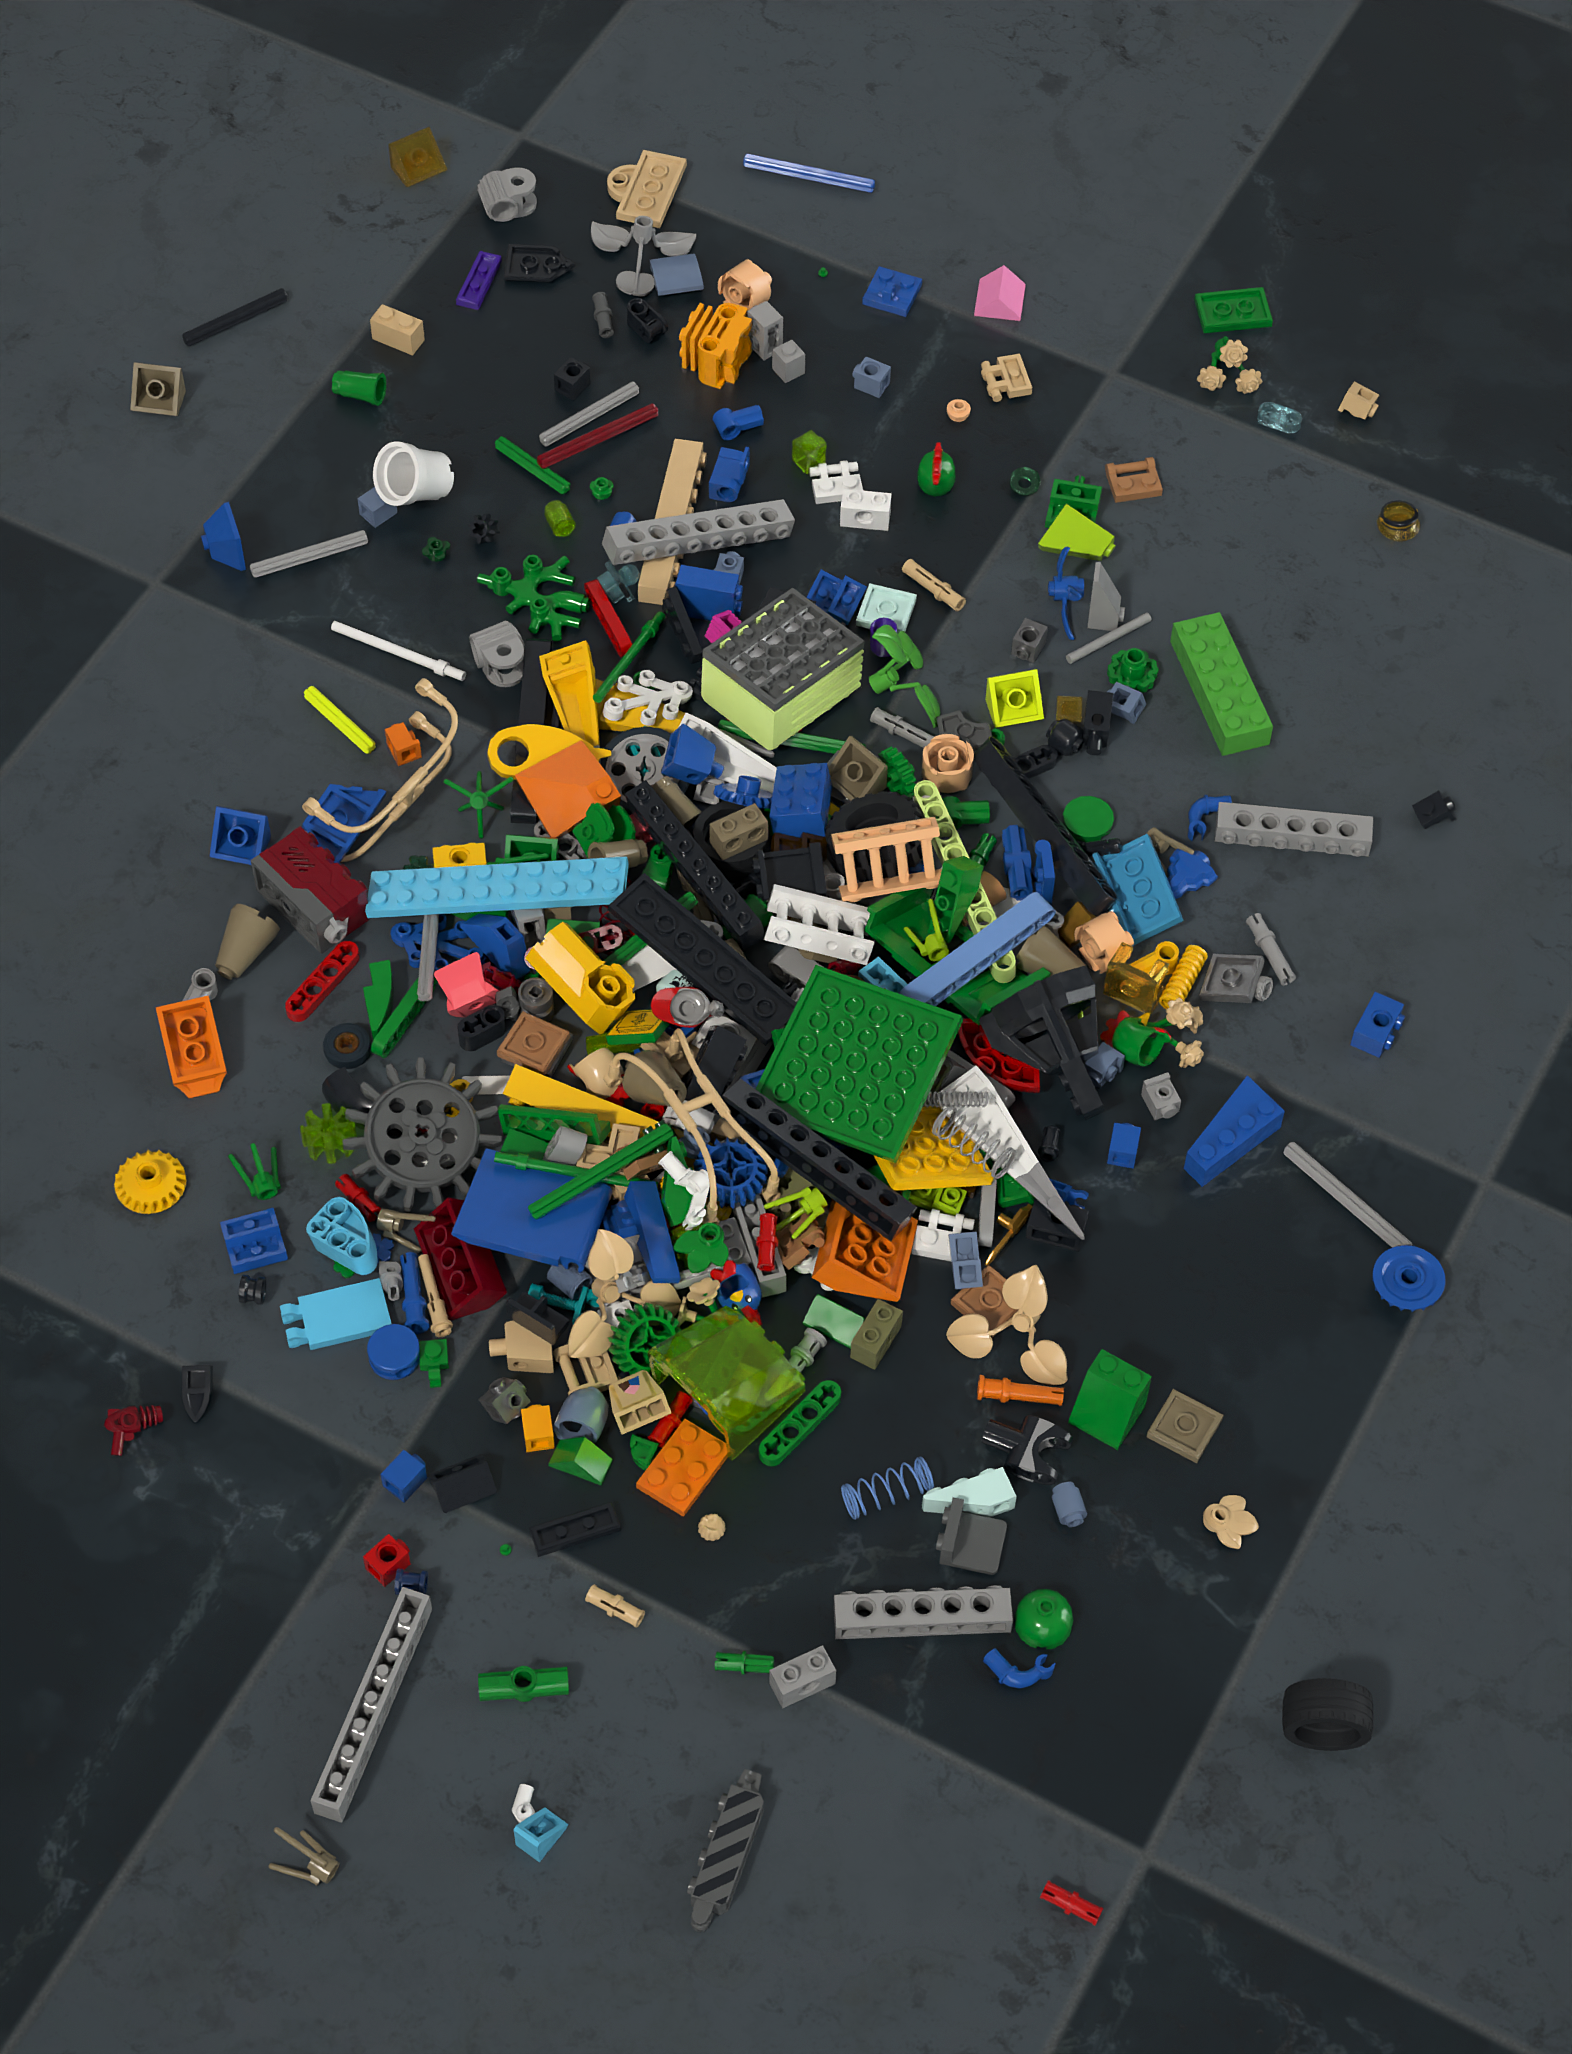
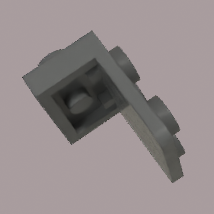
M953 1497L951 1507H945L942 1524H946L945 1534L939 1532L936 1550L941 1551L939 1564L989 1575L996 1574L1007 1529L1006 1522L963 1512L964 1500Z

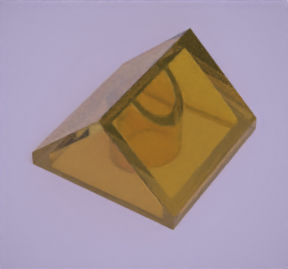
M430 127L388 144L391 168L406 187L447 170Z

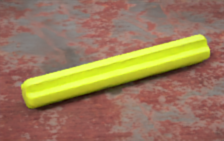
M314 686L305 689V699L364 753L370 754L375 750V741Z

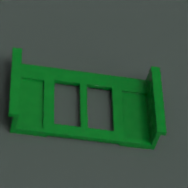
M919 888L896 892L867 908L870 916L864 931L892 954V958L915 977L920 976L936 963L929 964L913 950L917 946L904 931V927H909L921 943H925L926 937L930 935L928 929L931 913L928 900L931 899L933 889ZM961 923L955 932V935L964 942L974 936L973 932ZM1000 965V966H998V967L1001 968V969H1006V968H1008L1009 966H1008V965ZM1042 967L1026 976L1016 969V974L1012 981L999 983L993 978L990 970L970 980L944 1001L948 1004L951 1002L979 1026L981 1025L979 1019L991 1013L992 1008L1016 992L1033 985V982L1037 980L1042 981L1050 977L1051 973Z

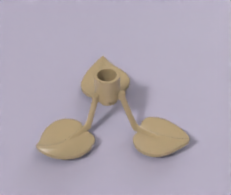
M597 1230L596 1238L588 1257L589 1270L592 1275L597 1277L592 1284V1292L598 1297L596 1303L599 1305L601 1317L595 1311L588 1310L576 1319L568 1340V1354L572 1358L596 1357L606 1352L612 1343L609 1342L608 1337L614 1336V1331L611 1330L609 1323L604 1322L607 1318L604 1303H613L619 1297H623L642 1306L645 1302H649L653 1306L659 1304L664 1310L671 1311L672 1317L680 1310L682 1302L670 1283H653L651 1280L642 1287L640 1298L625 1292L618 1293L619 1290L614 1280L619 1278L618 1273H626L631 1269L634 1255L630 1245L622 1237L611 1231ZM656 1320L648 1321L650 1326L659 1325Z
M1037 1265L1015 1273L1005 1281L1002 1288L1004 1300L1009 1307L1018 1309L1008 1321L993 1330H989L988 1320L982 1315L973 1313L959 1317L948 1328L946 1336L958 1351L970 1358H982L993 1348L991 1336L1013 1325L1020 1332H1029L1028 1347L1030 1350L1025 1351L1020 1358L1024 1372L1034 1381L1046 1385H1060L1068 1380L1067 1359L1062 1348L1050 1340H1041L1035 1346L1033 1343L1034 1333L1036 1332L1034 1325L1039 1320L1040 1314L1045 1310L1048 1301L1046 1284Z

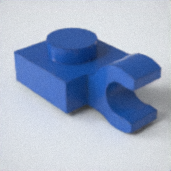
M1050 1179L1064 1203L1067 1201L1069 1205H1077L1085 1209L1084 1206L1077 1204L1076 1198L1087 1199L1089 1196L1088 1192L1072 1189L1070 1185Z

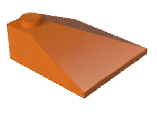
M582 740L514 775L550 838H560L571 832L579 823H582L592 803H601L607 812L612 804L620 806L621 795L608 773Z

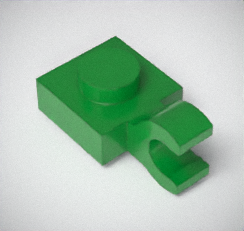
M447 1339L419 1341L420 1370L428 1371L430 1388L441 1387L440 1370L449 1369Z

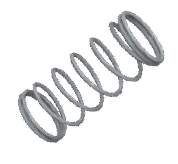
M948 1106L933 1124V1135L938 1136L940 1140L949 1138V1146L951 1148L960 1146L962 1156L971 1155L973 1164L983 1163V1170L987 1173L991 1172V1176L994 1179L1002 1177L1012 1166L1016 1158V1151L1012 1147L1007 1148L997 1158L992 1170H986V1160L997 1150L1000 1145V1139L992 1143L982 1161L975 1162L974 1153L985 1143L989 1136V1131H985L979 1137L972 1152L964 1154L962 1152L963 1144L971 1138L978 1124L973 1123L966 1131L961 1143L954 1146L951 1144V1137L964 1124L966 1114L959 1117L952 1127L950 1135L943 1138L941 1135L950 1128L957 1115L956 1107ZM951 1110H953L950 1119L945 1124V1126L940 1130V1127L946 1115ZM963 1118V1121L961 1122V1124H960V1125L958 1126V1128L954 1131V1129H955V1127L957 1126V1124L959 1123V1121ZM974 1127V1129H973V1131L971 1132V1134L966 1138V1136L968 1135L969 1131ZM986 1134V1136H985V1138L983 1139V1141H982V1142L980 1143V1145L977 1147V1145L979 1144L980 1140H981V1139L983 1138V1136ZM997 1143V1145H996V1147L994 1148V1150L990 1153V1151H991V1149L993 1148V1146ZM1011 1154V1157L1005 1165V1167L998 1174H996L997 1169L1008 1159V1157Z

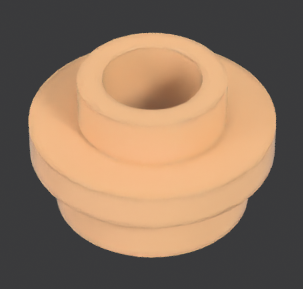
M956 399L947 405V414L953 421H964L970 414V405L964 400Z

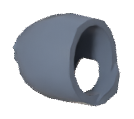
M590 1386L570 1393L564 1401L554 1423L553 1430L558 1439L586 1437L592 1443L597 1442L605 1426L609 1408L600 1390ZM573 1421L582 1424L578 1432L567 1430L563 1426V1422Z

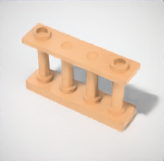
M935 817L831 834L835 853L842 854L844 859L847 885L838 886L842 902H857L862 898L919 888L934 889L939 885L942 869L935 870L931 843L934 837H940L939 826ZM919 840L921 841L924 872L909 874L905 844L910 841ZM882 846H895L899 876L883 878L879 850ZM867 849L870 855L873 880L857 883L853 853L858 850Z

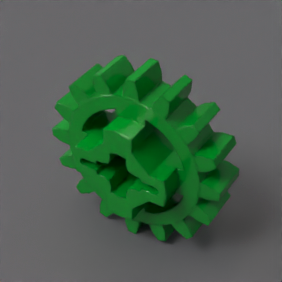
M891 746L878 754L879 759L888 766V789L891 792L899 793L901 796L904 794L909 798H913L916 785L913 765L908 762L902 752L898 753L896 747L893 748Z

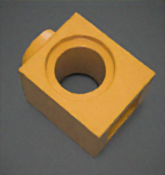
M531 1405L526 1409H521L526 1452L554 1449L549 1405Z

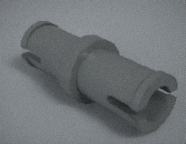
M597 292L592 296L595 307L594 319L598 323L599 335L603 338H608L614 334L611 321L613 314L608 306L607 294Z

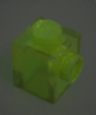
M812 430L792 441V460L808 474L809 467H816L820 463H826V442Z

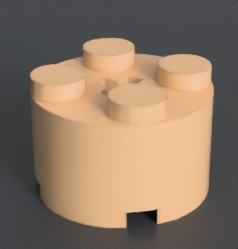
M746 259L719 278L718 291L719 294L723 293L726 299L723 303H733L750 310L752 307L770 299L772 278L769 273L763 272L751 260Z
M942 734L932 738L931 742L923 749V780L933 782L939 793H954L967 789L973 771L974 752L972 746L967 741L965 743L959 740V736L953 734Z
M1113 911L1103 913L1075 929V941L1080 940L1082 944L1079 952L1093 971L1100 970V974H1103L1130 958V946L1134 944L1133 938L1128 931L1123 930L1119 924L1118 917Z

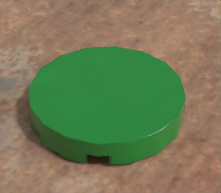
M1080 796L1071 800L1066 805L1062 820L1063 825L1074 839L1089 842L1101 840L1102 837L1111 832L1114 816L1110 806L1102 799L1093 796Z

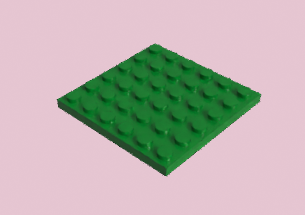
M815 965L756 1090L816 1134L897 1163L959 1031L963 1018L959 1014Z

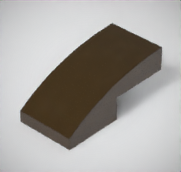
M775 832L771 838V852L808 848L809 843L820 842L822 861L825 862L827 859V841L823 836L802 832L799 838Z

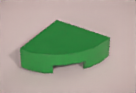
M632 1434L630 1440L631 1456L634 1462L644 1471L654 1460L659 1444Z

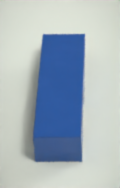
M630 1181L624 1199L640 1237L637 1246L652 1282L679 1283L681 1277L656 1181Z

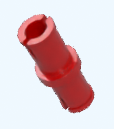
M349 1174L341 1175L339 1179L344 1183L342 1184L337 1180L335 1186L348 1198L349 1202L359 1209L369 1222L375 1221L378 1217L374 1212L379 1215L381 1208L369 1197V1192L365 1188H360Z
M764 1213L759 1217L760 1230L759 1236L756 1238V1246L759 1247L757 1269L772 1271L775 1269V1248L778 1247V1238L776 1237L777 1216L772 1213Z
M678 1391L669 1405L671 1414L660 1419L652 1433L648 1436V1439L658 1443L659 1447L663 1448L673 1430L682 1423L681 1418L690 1404H692L693 1399L688 1394Z
M1049 1880L1040 1896L1041 1899L1064 1909L1065 1914L1070 1915L1072 1913L1092 1923L1094 1926L1103 1910V1907H1099L1079 1897L1078 1892L1073 1891L1071 1893L1051 1883Z

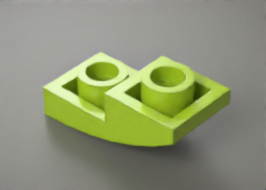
M959 1187L915 1189L911 1192L909 1202L928 1210L936 1209L940 1210V1213L956 1216V1213L959 1214L967 1191Z

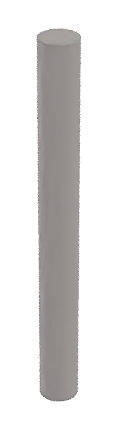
M1147 612L1069 653L1066 655V660L1069 664L1074 663L1151 621V616Z

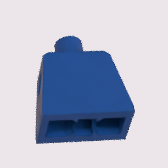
M682 724L670 735L661 773L698 785L709 775L718 779L723 773L724 765L713 760L716 751L715 744L689 726Z

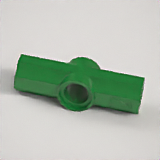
M953 796L942 798L956 829L960 828L962 824L989 823L990 808L988 800L960 802L958 798Z
M519 1666L513 1671L479 1673L480 1701L516 1699L520 1702H528L534 1697L568 1695V1668L532 1669L528 1666ZM523 1680L531 1682L525 1688L517 1686V1683Z

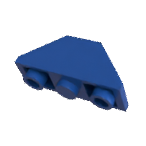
M477 914L461 923L459 927L500 971L510 972L516 979H520L530 972V968L524 961L527 951L524 936L507 917Z

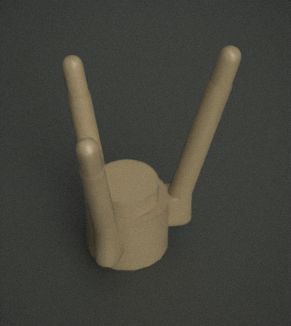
M1155 827L1146 833L1151 837L1156 852L1160 854L1164 853L1169 846L1174 849H1181L1191 855L1194 854V850L1166 836ZM1160 860L1165 875L1168 878L1167 868Z
M382 1208L377 1218V1229L384 1231L383 1237L393 1239L421 1253L420 1247L400 1237L395 1232L402 1230L404 1219L433 1222L436 1218L428 1216V1214L403 1213Z
M279 1827L274 1828L276 1834L311 1859L307 1867L311 1874L274 1863L269 1864L270 1869L308 1880L316 1886L321 1881L326 1884L331 1881L340 1864L336 1861L335 1856L328 1853L304 1830L300 1832V1835L318 1853H314Z

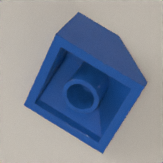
M226 502L203 524L205 535L201 536L204 550L209 549L212 559L243 571L246 570L241 538L230 504Z

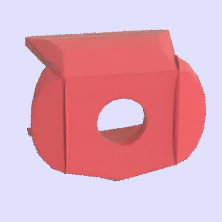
M477 952L434 972L435 978L447 996V1011L451 1016L467 1017L488 1005L496 1003L495 994L499 990L494 985L485 982L483 974L486 968L489 970L491 963L487 962L482 965L480 954Z

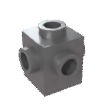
M504 1377L493 1381L489 1386V1390L478 1399L494 1421L508 1424L512 1419L519 1417L521 1409H524L531 1402L525 1394L527 1392L525 1386L519 1380Z

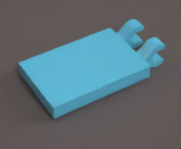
M380 1278L298 1297L299 1305L288 1303L280 1306L283 1324L303 1319L305 1327L304 1329L293 1327L286 1330L289 1348H295L309 1343L310 1350L369 1337L380 1327L392 1324Z

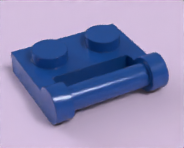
M1039 840L1035 844V853L1037 854L1036 865L1032 869V878L1034 881H1037L1034 884V891L1038 892L1052 906L1055 873L1051 845L1046 840Z

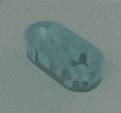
M1264 402L1259 406L1257 419L1265 426L1291 434L1299 431L1302 416L1296 410L1273 402Z

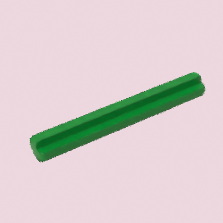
M504 436L496 439V449L560 494L564 495L570 490V482L548 467L542 469L537 464V459Z

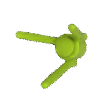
M929 899L928 903L935 933L928 935L923 945L909 927H904V931L919 948L922 956L928 955L931 961H940L949 954V950L941 934L934 901Z
M807 1186L800 1192L764 1205L765 1209H769L801 1197L803 1198L799 1201L801 1208L776 1225V1232L802 1214H811L792 1234V1238L796 1239L819 1215L825 1212L823 1208L828 1206L817 1187L810 1190Z

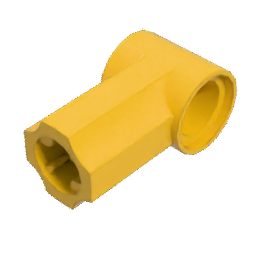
M1170 941L1161 942L1157 945L1155 951L1127 965L1130 979L1135 985L1141 986L1161 974H1172L1178 965V947Z

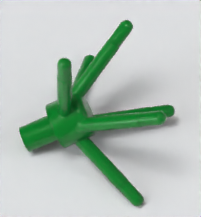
M478 771L476 791L474 793L448 779H444V783L470 798V802L459 807L458 811L462 812L471 807L477 809L478 836L482 839L484 837L482 809L485 806L501 811L504 809L502 805L488 801V797L511 783L514 778L509 777L487 792H483L482 772Z

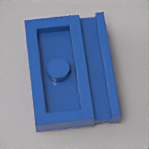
M625 1200L611 1205V1209L605 1211L602 1219L604 1230L611 1231L622 1238L639 1235Z

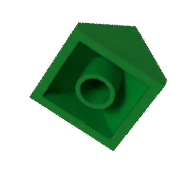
M506 834L505 858L548 853V858L525 862L560 860L558 838Z

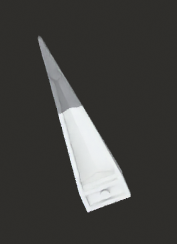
M975 1066L941 1090L942 1094L945 1091L947 1094L950 1091L952 1094L955 1091L957 1093L961 1091L963 1094L966 1091L969 1094L971 1091L973 1095L975 1091L978 1095L982 1091L983 1096L986 1091L988 1092L989 1099L985 1107H956L957 1115L953 1124H955L959 1117L966 1114V1120L959 1129L965 1134L973 1123H977L978 1127L970 1138L974 1143L977 1142L985 1131H989L987 1140L980 1147L985 1153H987L995 1140L1000 1139L999 1147L990 1157L994 1161L1007 1148L1012 1147L1016 1151V1158L1007 1173L1080 1239L1084 1240V1234L1037 1160L994 1086L982 1071ZM983 1098L982 1104L984 1105L986 1102V1098ZM939 1106L942 1111H943L945 1108H947L946 1106H944V1107ZM951 1110V1111L947 1114V1117H948L949 1119H950V1117H951V1114H952L953 1110ZM962 1118V1119L959 1121V1123L957 1124V1126H956L957 1128H958V1126L961 1124V1122L963 1121V1118ZM974 1127L969 1131L967 1137L971 1134ZM986 1134L983 1136V1138L980 1140V1142H979V1144H978L977 1146L980 1145V1143H981V1142L983 1141V1139L985 1138ZM997 1143L993 1146V1148L991 1149L990 1153L994 1150V1148L996 1147ZM1011 1154L1008 1157V1159L1000 1166L1001 1168L1005 1167V1165L1011 1157Z

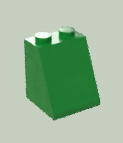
M1101 1349L1087 1371L1068 1423L1118 1450L1146 1406L1152 1376Z

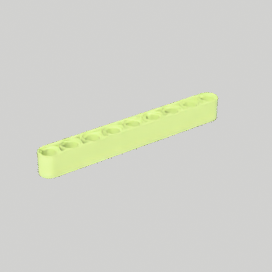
M928 780L918 782L914 787V801L918 804L922 817H940L936 819L940 837H934L931 842L942 867L943 862L951 858L960 856L969 858L936 785ZM924 795L931 796L929 798H922ZM942 837H949L950 839H948V840H941L940 838H942ZM981 882L973 899L979 902L976 904L971 903L965 914L974 935L997 919ZM985 921V922H988L989 924H987V925H980V924H978V923ZM1012 950L989 966L993 978L999 983H1008L1015 977L1016 960ZM1008 965L1009 967L1006 969H1001L998 966Z

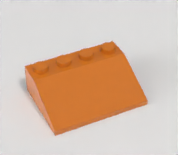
M832 1199L823 1232L825 1243L819 1248L812 1278L835 1291L898 1302L903 1288L918 1220L911 1217L908 1225L892 1241H889Z

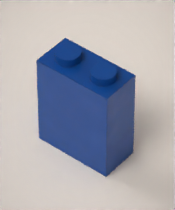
M687 565L680 566L675 586L688 617L711 621L714 615L727 610H731L735 617L736 615H741L743 601L739 600L742 597L743 585H739L738 574Z

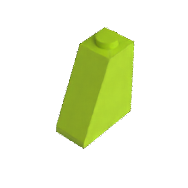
M1068 504L1064 506L1038 543L1039 549L1045 552L1060 554L1064 547H1070L1068 556L1101 561L1104 556L1108 558L1116 545L1113 544L1115 536Z

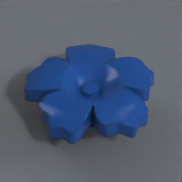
M373 1233L378 1263L379 1260L389 1261L392 1255L391 1250L394 1248L393 1241L387 1238L381 1240L380 1234Z

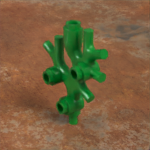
M537 555L527 556L523 561L524 578L520 580H512L511 573L504 567L496 568L490 576L479 573L477 583L488 585V589H492L498 596H506L508 594L514 596V600L505 607L509 614H513L522 606H530L531 624L528 628L529 632L536 634L540 626L549 623L552 631V640L554 641L562 639V626L566 625L579 629L582 619L556 613L555 610L557 608L582 614V612L587 613L590 606V598H587L585 594L573 591H559L550 595H541L536 590L537 586L545 581H554L574 586L575 577L561 573V570L570 563L566 556H562L553 565L543 567L542 560Z

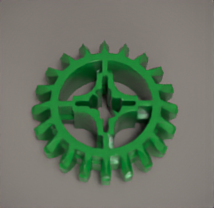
M645 1302L643 1306L634 1304L633 1311L629 1308L625 1309L626 1316L624 1318L621 1316L617 1317L618 1322H620L618 1326H611V1330L615 1332V1335L608 1337V1339L614 1345L608 1348V1350L614 1355L612 1360L619 1365L618 1367L621 1371H629L630 1375L645 1370L652 1378H657L658 1370L666 1373L665 1365L667 1363L675 1365L672 1357L673 1355H680L679 1351L676 1350V1346L682 1345L683 1342L677 1337L683 1332L677 1327L679 1322L676 1318L672 1317V1312L667 1309L664 1310L661 1305L655 1304L653 1306L649 1302ZM656 1320L661 1330L652 1329L648 1321ZM630 1352H639L643 1360L634 1361Z

